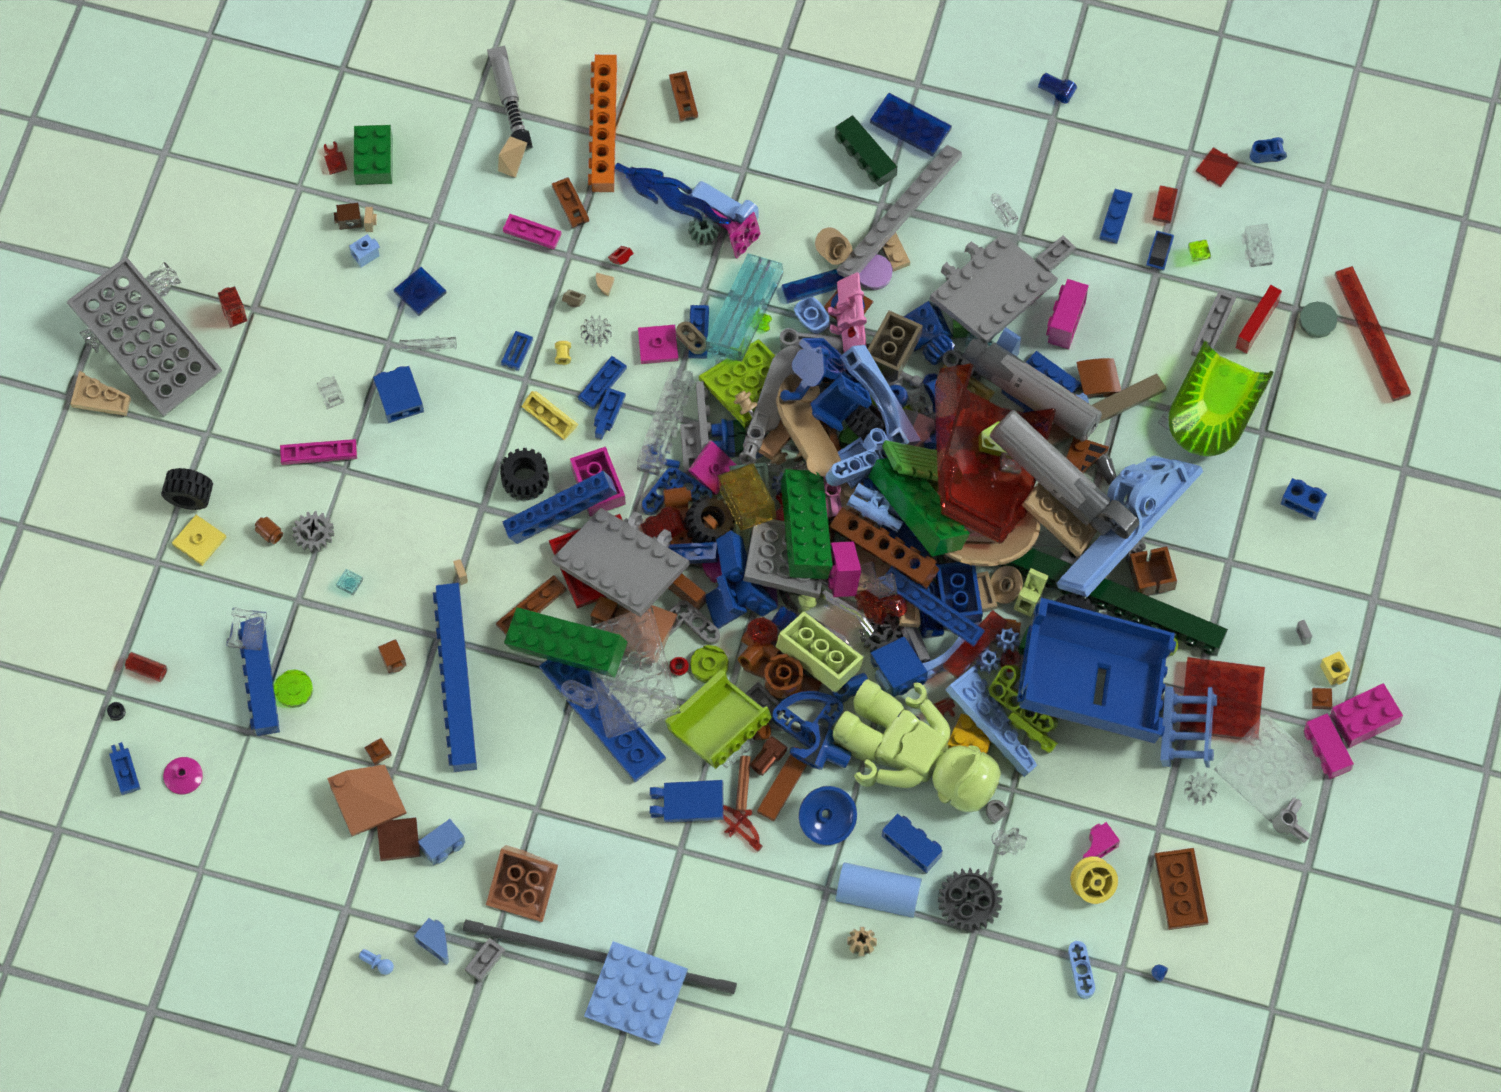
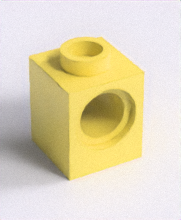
M1340 651L1323 658L1320 664L1330 685L1336 683L1339 685L1348 680L1351 670ZM1336 667L1340 669L1341 672H1334L1332 668Z

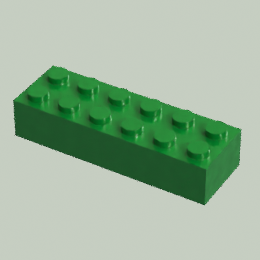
M888 458L876 460L868 477L930 555L936 556L962 550L970 533L931 484L924 478L899 474L897 470L893 469Z
M785 469L780 483L789 576L793 578L828 579L832 569V556L823 476H820L818 472L814 474L810 470Z
M516 607L504 640V644L511 650L613 678L616 677L628 643L619 634Z

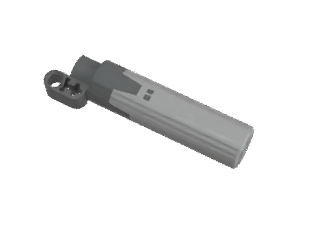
M973 339L964 353L959 350H949L943 355V363L963 377L981 375L1082 442L1089 438L1100 422L1101 411L997 343L989 346L980 339ZM952 354L956 355L955 363H952L950 360ZM970 365L969 369L971 372H967L968 368L965 366Z
M1015 410L1010 411L990 433V438L1083 524H1090L1102 536L1112 529L1120 537L1128 539L1140 523L1136 516L1119 501L1112 500L1110 502V498Z

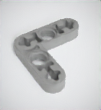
M680 601L670 610V612L677 615L680 614L681 620L676 617V624L672 627L669 637L685 623L706 644L714 645L718 643L720 639L718 628L688 601ZM681 607H682V608L688 607V608H687L688 613L682 612V613L680 614V612H681ZM695 619H701L703 625L695 627L692 622ZM707 625V631L711 634L715 633L714 639L712 637L708 639V634L704 630Z

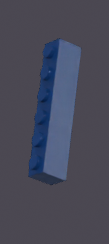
M264 619L240 622L241 629H238L239 641L243 640V647H240L242 659L245 658L246 662L245 665H242L244 676H248L245 688L246 693L250 694L251 698L247 703L249 712L253 713V718H250L251 730H255L257 736L279 733L280 727Z

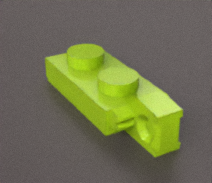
M1012 712L1008 717L1014 727L1026 731L1027 736L1035 742L1038 740L1041 743V749L1052 753L1058 743L1049 737L1046 732L1038 730L1015 712Z

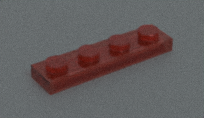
M992 610L978 625L985 632L973 647L964 641L943 664V668L958 679L995 639L996 635L1002 631V628L1004 629L1008 621Z

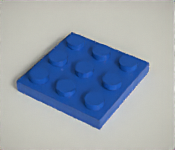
M1035 351L1026 361L1027 364L1073 394L1081 385V382L1038 351ZM1001 390V393L1003 395H1005L1011 401L1016 403L1022 409H1029L1031 413L1044 425L1048 424L1050 420L1046 419L1045 417H1043L1042 415H1040L1039 413H1037L1036 411H1034L1018 399L1014 398L1004 390Z

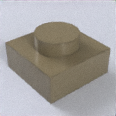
M569 289L563 294L562 301L571 307H580L585 302L586 295Z

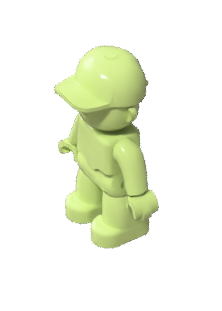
M869 679L865 680L854 698L855 712L877 725L884 726L886 730L883 734L862 723L859 717L849 711H845L833 730L834 744L851 752L852 756L865 761V767L872 771L869 775H862L860 772L854 774L855 780L865 787L872 786L877 782L893 787L912 788L921 782H927L932 776L934 787L938 791V798L942 803L945 804L951 801L950 804L953 807L969 813L979 811L994 795L999 784L1001 775L999 766L990 755L980 752L977 746L966 747L959 745L948 749L947 742L951 731L949 724L933 703L928 700L925 686L918 682L913 683L915 692L921 696L916 700L907 697L905 701L906 705L914 709L920 708L929 725L920 721L909 710H905L896 698L881 690L878 684ZM872 761H876L877 764L896 768L899 771L880 769L879 771H877V768Z

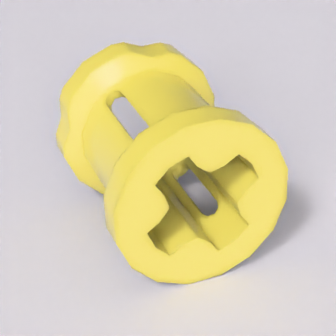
M558 341L555 343L556 364L567 365L571 363V357L569 356L570 342Z

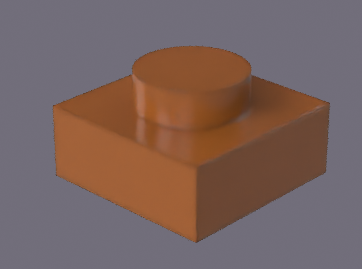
M1312 688V709H1332V688Z

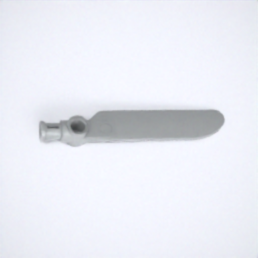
M797 346L785 347L776 354L771 362L743 443L744 450L739 455V460L746 465L755 464V456L762 446L765 433L778 427L781 418L778 414L776 398L784 379L790 374H796L792 369V361L798 351L801 350Z

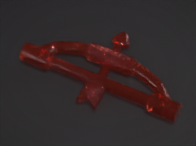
M724 805V810L733 814L738 820L735 824L724 814V821L730 825L724 833H729L731 838L737 831L749 842L750 846L759 852L763 847L760 844L759 834L752 825V822L747 818L748 815H752V809L745 810L743 815L740 811ZM742 823L746 828H749L755 839H752L738 826Z

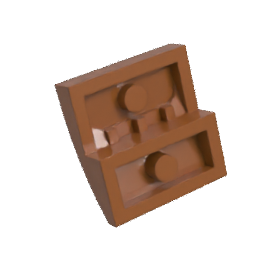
M1114 358L1089 359L1076 362L1083 393L1088 398L1102 394L1103 397H1108L1121 391Z

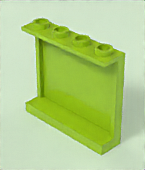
M720 670L665 720L669 732L714 769H717L726 762L727 758L738 751L748 739H751L762 726H765L772 717L767 706L762 708L728 680L726 673Z

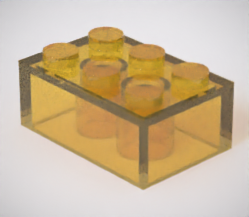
M754 463L718 475L719 490L740 531L776 518L775 504Z

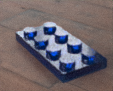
M891 93L887 94L870 119V123L932 157L952 129V125Z

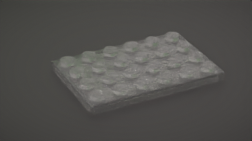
M652 607L641 617L629 612L591 626L619 634L628 642L615 678L589 671L607 738H612L681 713Z

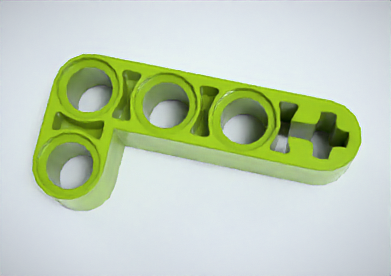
M1016 665L1004 666L989 687L990 696L1042 732L1055 730L1058 726V719L1056 717L1035 712L1034 717H1031L1028 714V710L1020 708L1019 705L1015 706L1012 703L1013 696L1018 695V690L1014 686L1020 679L1021 671ZM1008 669L1014 672L1012 679L1007 677ZM998 685L1003 687L1002 695H999L996 691ZM1049 719L1050 726L1046 727V722L1044 720Z

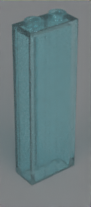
M747 254L706 339L707 352L727 357L733 361L742 362L784 274L782 263Z

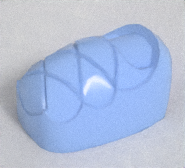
M805 298L795 305L794 312L797 319L810 332L819 334L829 327V315L816 298Z

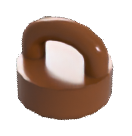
M769 723L762 726L753 736L754 740H766L770 737L771 727Z

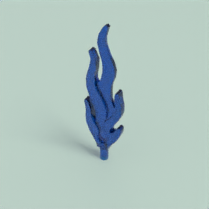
M620 163L615 165L616 170L626 174V178L639 195L653 201L655 204H658V198L654 193L660 197L669 209L680 214L695 217L700 222L703 221L702 215L698 211L684 205L699 209L714 222L722 224L731 223L730 219L718 216L705 200L687 195L692 193V189L678 179L664 177L662 171L652 168H635L632 166L628 168Z

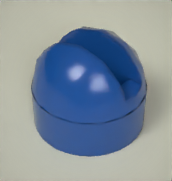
M1160 964L1155 965L1152 968V976L1161 982L1168 968Z

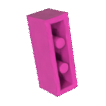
M1328 713L1307 721L1303 730L1304 735L1308 741H1311L1314 755L1319 757L1322 762L1321 768L1324 774H1328L1329 778L1332 779L1351 771L1354 763Z

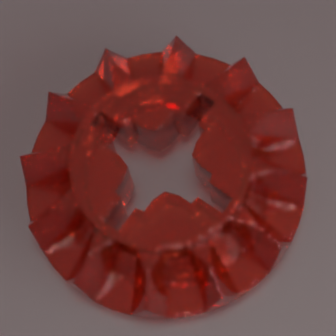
M766 618L753 619L747 627L748 638L753 639V643H760L761 646L763 644L769 645L772 641L776 640L778 635L776 625ZM759 630H761L762 632H766L765 635H763L762 633H758Z

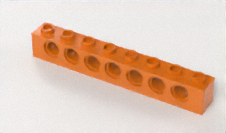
M595 54V62H591V73H594V77H591V88H594V93H590V104L594 105L593 109H590V120H593V125L589 126V136H593V142H589V153H592V158H589V169H592V174H588V185H592V192H614L617 55Z

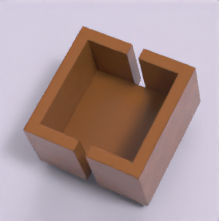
M1167 546L1151 549L1149 561H1146L1147 551L1130 554L1128 565L1137 592L1148 596L1155 594V590H1158V593L1175 590L1177 578Z

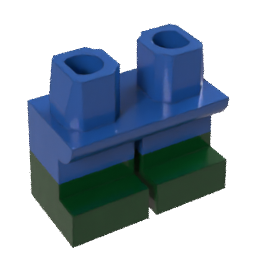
M721 419L722 423L712 424V437L722 436V440L713 442L728 457H739L740 453L744 450L745 427L738 420L727 421L726 419Z

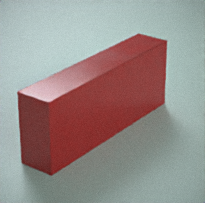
M1273 285L1269 286L1239 334L1235 348L1246 354L1248 353L1277 307L1282 290Z

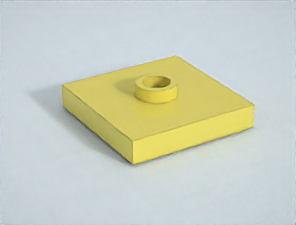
M195 515L175 538L172 545L203 566L227 537L207 521Z

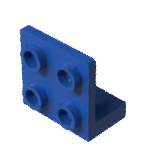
M927 301L904 316L923 325L922 335L913 351L920 349L940 334H945L949 338L953 337L941 309L933 302Z
M723 575L716 578L718 587L706 594L708 610L714 626L718 629L747 612L746 607L738 602L735 583Z

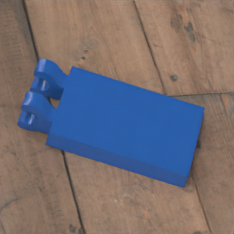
M723 780L664 783V788L650 787L651 799L664 798V807L650 806L651 818L664 817L665 823L724 820Z

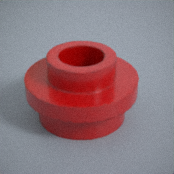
M675 657L669 664L671 673L676 676L686 674L689 668L687 660L683 657ZM681 665L682 669H676L675 667Z

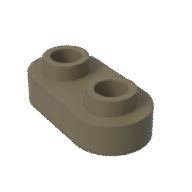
M685 321L677 326L676 334L678 339L692 353L702 354L707 350L708 343L706 337L692 323ZM700 344L701 347L697 348L695 345Z

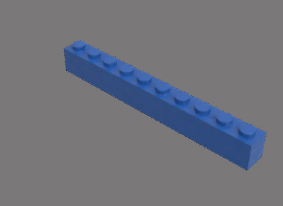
M459 583L436 585V592H433L434 604L438 605V610H434L435 621H439L440 628H436L437 640L441 639V646H438V655L443 658V663L439 664L440 675H444L445 680L441 682L442 693H446V700H443V709L448 712V718H444L445 729H449L450 736H446L447 748L451 747V754H448L449 766H453L454 772L477 770Z

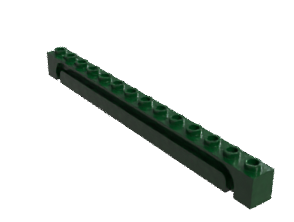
M1031 548L1022 557L1000 565L1002 567L1012 566L1018 569L1025 578H1027L1032 568L1048 575L1045 585L1047 588H1055L1064 595L1075 594L1059 589L1057 582L1071 568L1072 564ZM1106 578L1088 597L1084 596V598H1088L1091 601L1090 603L1100 610H1108L1113 612L1115 616L1125 617L1134 623L1175 633L1174 638L1184 642L1189 647L1202 649L1208 655H1218L1228 629Z

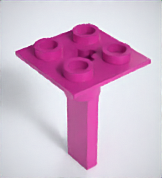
M708 205L703 208L705 217L710 214L711 219L716 218L717 224L726 229L730 234L729 239L736 259L741 254H744L747 248L761 235L755 212H752L740 224L737 221L733 222Z

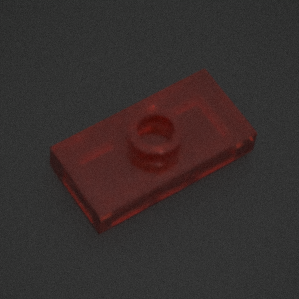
M1160 185L1152 220L1171 224L1178 189Z

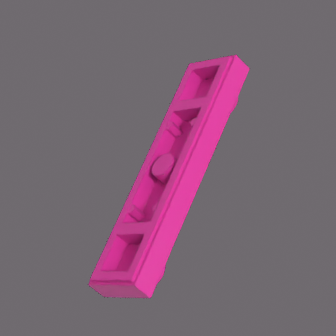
M356 439L280 445L281 465L357 459Z

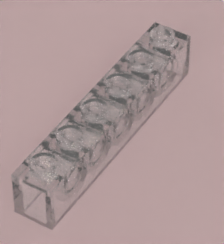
M671 366L637 460L638 471L659 476L661 469H665L667 464L666 455L671 453L673 443H671L672 438H676L678 433L677 424L682 422L684 416L683 407H687L689 402V390L693 391L695 385L693 372Z

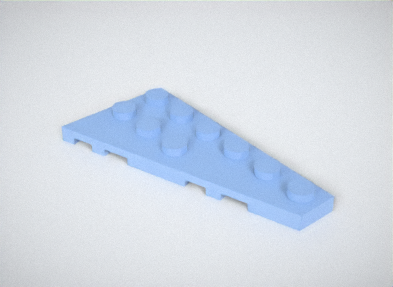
M975 664L945 690L976 723V726L996 745L1003 756L1025 777L1037 764L1027 747L1020 744L1017 739L1019 734L1016 729H1011L1008 724L1010 719L1000 703L990 696L986 687L988 683L985 678H980L977 673L979 668Z

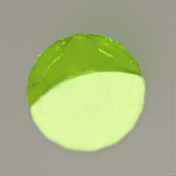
M296 669L287 670L276 679L274 685L275 696L286 707H300L311 699L313 683L305 672Z

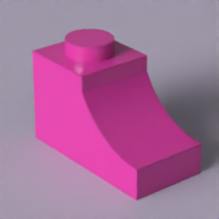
M1107 822L1102 825L1099 823L1091 828L1089 835L1091 847L1083 855L1082 859L1091 856L1102 858L1119 847L1120 840Z

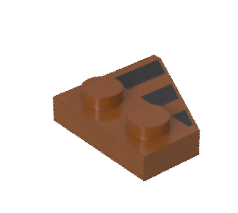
M1073 437L1066 458L1084 474L1089 467L1095 464L1094 462L1108 452L1109 447L1089 440L1082 442Z

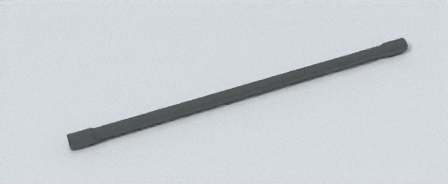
M467 919L463 926V931L487 935L605 963L608 953L492 927ZM687 972L684 982L713 988L730 994H735L737 987L736 982L714 979Z

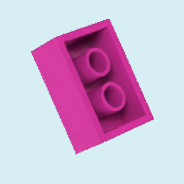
M1067 279L1066 284L1061 285L1059 298L1055 301L1053 307V315L1050 316L1047 324L1046 335L1049 336L1048 343L1070 349L1086 304L1089 285Z
M606 446L570 458L571 470L577 484L604 471L611 477L617 491L616 495L588 508L587 511L590 517L600 508L608 511L626 505L624 491Z
M1382 683L1334 706L1330 717L1348 748H1351L1399 725L1403 714L1385 684Z

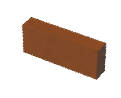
M683 574L668 587L682 601H688L698 611L706 604V593Z

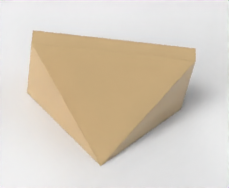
M509 137L499 153V172L512 177L517 176L527 142Z

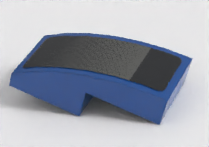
M1156 230L1146 266L1165 270L1174 235Z

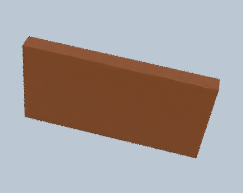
M1194 848L1155 853L1154 857L1168 929L1174 930L1208 925L1209 922Z

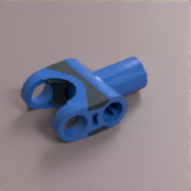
M802 721L800 727L810 735L812 740L811 747L809 749L791 747L789 753L800 762L818 770L823 769L826 760L846 768L852 753L833 744V730L813 722Z

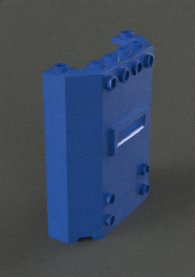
M1040 598L1033 612L1034 619L1032 625H1029L1017 695V701L1020 702L1019 707L1151 743H1156L1160 737L1162 738L1165 726H1163V718L1159 717V712L1163 707L1161 695H1163L1166 686L1163 683L1168 671V667L1165 666L1166 658L1171 652H1174L1176 647V641H1174L1175 633ZM1098 668L1106 670L1101 705L1093 703Z

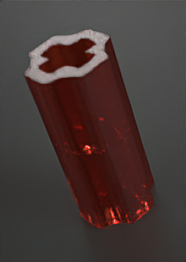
M134 652L128 655L125 662L126 669L159 682L163 681L168 669L166 665Z

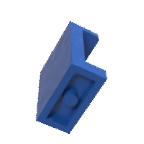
M400 366L393 371L381 372L373 377L388 423L424 412L423 403L410 366Z
M841 375L810 404L812 415L815 419L821 420L830 428H835L841 432L843 430L842 421L855 411L859 405L868 408L872 401L869 391Z
M905 636L870 653L871 664L874 668L878 667L891 687L893 697L906 694L910 689L914 688L913 683L918 682L924 685L927 681L928 671Z

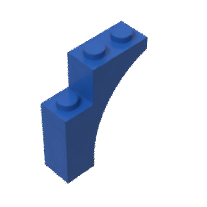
M730 530L716 539L722 575L735 583L738 602L761 617L777 608L776 601L767 593L762 585L743 581L747 562L743 538Z

